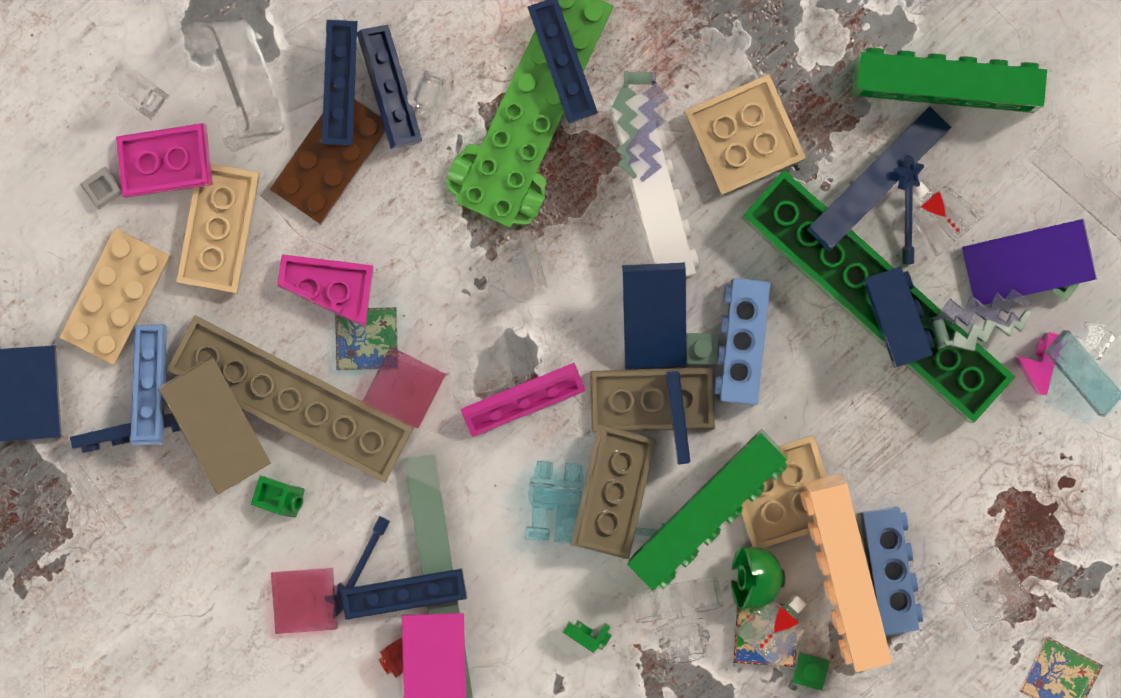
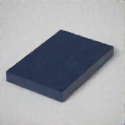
M56 346L0 349V441L62 437Z

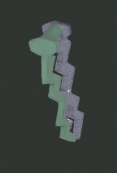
M624 71V84L612 105L614 109L624 114L617 123L630 136L629 140L616 149L617 152L625 157L617 164L635 179L637 175L630 164L639 161V159L630 149L639 143L645 149L639 157L651 166L640 178L641 182H644L662 168L652 157L662 149L649 139V134L666 122L654 109L669 98L657 84L655 71ZM628 85H651L650 89L642 93V95L650 100L638 108L650 121L638 130L629 123L638 114L625 103L636 95L634 91L628 88Z
M1013 288L1010 289L1006 299L998 292L995 293L989 309L973 296H970L964 309L952 299H949L938 316L928 319V323L932 324L938 343L936 349L951 346L973 352L975 351L977 339L987 343L994 327L1009 337L1012 336L1014 328L1022 332L1030 315V310L1024 311L1019 319L1014 312L1010 313L1014 300L1025 307L1030 306L1031 302ZM1001 310L1006 314L1010 313L1006 322L999 317ZM974 313L985 320L983 329L972 324L967 338L963 337L958 331H954L950 341L943 319L952 326L955 325L956 318L965 326H969Z

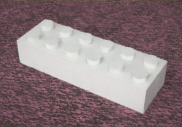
M647 93L636 95L625 103L638 114L637 117L629 122L638 129V132L626 148L627 154L631 157L628 161V166L632 167L637 177L633 179L628 173L627 175L651 263L685 262L686 278L693 277L696 274L695 269L700 264L695 248L690 250L687 239H690L692 235L687 218L681 220L679 209H682L683 201L679 189L673 190L671 180L675 177L671 159L665 160L663 154L667 143L663 129L657 130L655 121L659 117L654 99H648ZM611 102L610 113L619 146L629 140L630 136L617 123L624 114L612 107L614 102Z

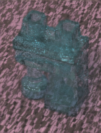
M537 460L534 476H530L528 496L529 502L532 505V526L526 527L525 539L549 541L550 529L544 527L548 510L557 511L554 542L571 544L585 483L583 481L582 464L566 463L564 479L552 478V461Z

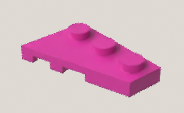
M282 254L278 287L366 328L374 271L373 265Z

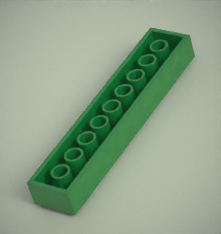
M783 170L744 213L741 219L886 348L862 280L894 269V267L852 230L828 251L807 230L828 208L786 170ZM914 286L913 289H910L913 301L918 300L922 307L924 318L920 319L924 331H930L935 347L931 348L933 355L905 364V366L968 423H975L1015 376L977 342L973 352L951 346L936 349L938 343L931 324L933 321L944 320L950 341L954 331H958L965 338H967L968 334Z

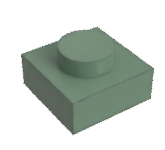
M687 333V364L717 365L718 334Z

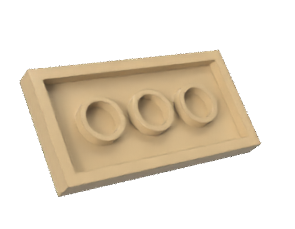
M211 164L213 185L193 189L176 282L238 294L260 173Z
M115 228L59 338L112 365H116L171 256Z

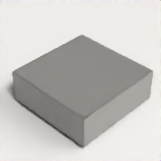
M103 167L80 183L98 210L122 194L121 187L107 167Z

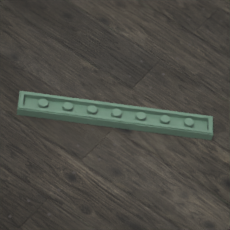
M435 454L406 458L404 461L422 575L453 570ZM458 601L427 606L428 614L460 613ZM465 649L466 698H473Z

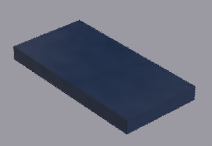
M685 262L622 265L625 370L687 367Z

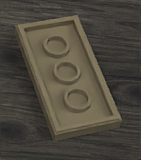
M213 357L204 360L157 387L217 494L222 493L271 464Z
M713 368L590 371L592 432L597 431L598 424L624 431L673 430L666 372L672 371L680 373L687 430L715 429Z
M598 424L570 545L629 559L656 439Z

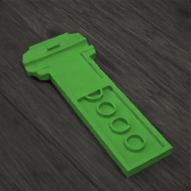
M558 0L584 72L614 5L603 0ZM534 31L481 147L475 144H468L465 150L455 157L446 177L447 188L457 197L455 203L509 228L513 224L528 225L537 217L546 197V179L538 174L537 171L565 113L536 31Z

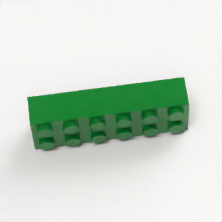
M866 48V52H860L854 60L851 96L1035 113L1044 107L1047 69H1039L1038 63L1021 62L1020 66H1008L1007 60L991 59L989 63L985 64L977 63V58L960 56L959 60L954 61L946 60V55L930 53L928 57L922 58L915 57L916 52L902 50L897 51V55L884 54L885 50L881 48Z
M761 428L630 557L627 565L652 591L658 586L662 589L667 587L676 577L677 572L675 569L681 564L686 568L698 556L699 550L697 548L703 542L708 546L718 537L721 531L719 526L727 521L731 524L743 512L741 505L747 499L753 502L765 490L763 483L769 477L776 480L788 468L785 463L788 460V455Z

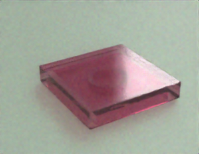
M390 346L363 401L419 428L446 374Z
M333 567L271 572L275 634L338 629Z

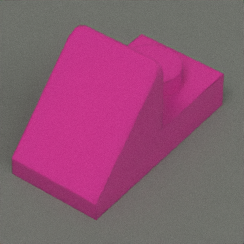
M1048 332L1044 333L1043 338H1038L1035 347V355L1039 356L1038 361L1014 357L1018 367L1034 392L1038 395L1048 394L1061 339L1059 334Z

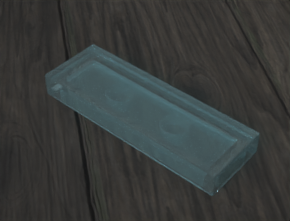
M1063 330L1047 348L1045 353L1098 416L1105 417L1121 399V391L1069 330Z

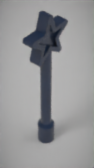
M905 155L903 167L893 169V172L900 176L898 189L905 190V246L902 248V263L907 265L914 264L915 248L912 246L913 186H920L918 174L924 168V164H915L913 156Z
M378 517L373 527V534L346 587L340 582L336 595L325 596L326 601L335 605L334 617H337L344 610L340 589L355 586L379 537L384 535L390 523V520L385 517Z

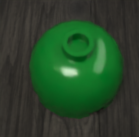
M741 547L737 550L731 569H738L737 582L731 580L732 594L736 605L746 609H754L771 604L778 596L780 589L785 585V572L780 568L778 560L772 553L762 548Z

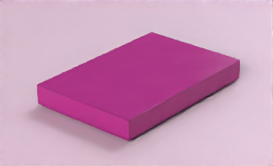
M200 123L116 136L122 197L130 198L213 185L206 124Z
M464 613L402 615L403 698H466Z

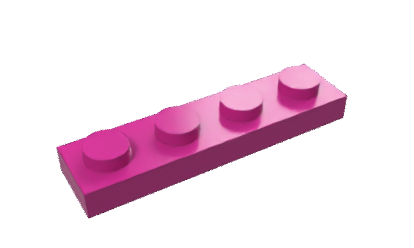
M572 363L468 405L460 410L471 436L474 437L586 390L575 363Z

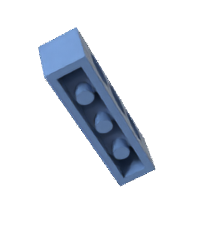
M733 278L731 285L726 284L724 303H729L728 315H722L721 333L726 334L725 346L719 345L717 363L723 364L722 376H716L714 394L720 395L719 401L758 405L771 282ZM742 302L749 303L753 308V315L748 320L741 319L737 315V306ZM737 333H745L749 337L750 345L746 350H738L734 346L733 339ZM735 363L744 365L747 370L746 377L742 381H736L730 375V369Z
M897 506L860 512L870 577L885 635L919 630L918 622H923V614L920 603L915 604L913 592L918 591L916 574H910L909 561H913L911 543H905L904 531L908 530L906 513H901L900 507ZM886 531H891L895 535V543L890 548H883L880 544V537ZM890 562H897L900 566L899 575L893 579L887 578L885 575L886 565ZM897 592L903 593L905 597L904 605L899 609H893L890 605L891 596Z

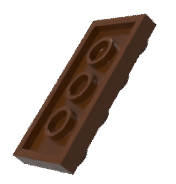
M356 99L354 100L353 145L322 144V113L270 188L271 191L320 225L324 222L386 132L382 118Z

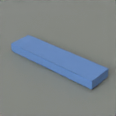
M165 324L135 325L130 436L132 446L163 445L165 400L157 387L164 384L166 378L167 327Z

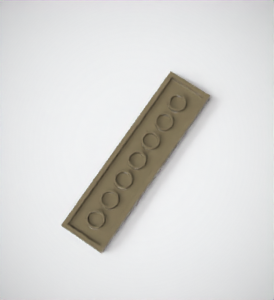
M194 315L166 369L167 371L178 376L204 360L213 357L241 409L386 483L414 429L413 427Z

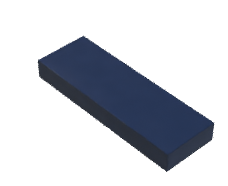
M678 371L666 372L676 460L678 465L688 464L691 460L680 373Z

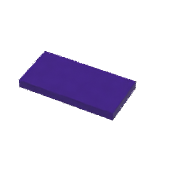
M1084 219L962 247L975 307L1097 280Z

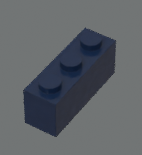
M900 266L863 279L862 281L893 368L933 355L931 348L935 347L930 331H924L920 319L924 318V313L919 301H913L910 289H913L914 286L909 272H903Z

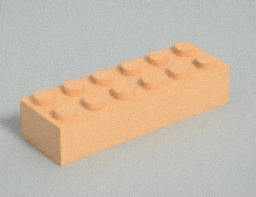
M840 474L803 483L805 492H801L800 496L804 510H807L808 516H812L813 521L808 522V527L812 540L820 548V551L815 552L819 569L822 570L824 576L827 575L828 580L823 581V586L827 599H829L831 606L834 605L835 610L830 611L834 628L837 629L838 635H842L843 638L838 640L841 656L844 658L846 665H852L855 672L890 664L892 660L848 485Z

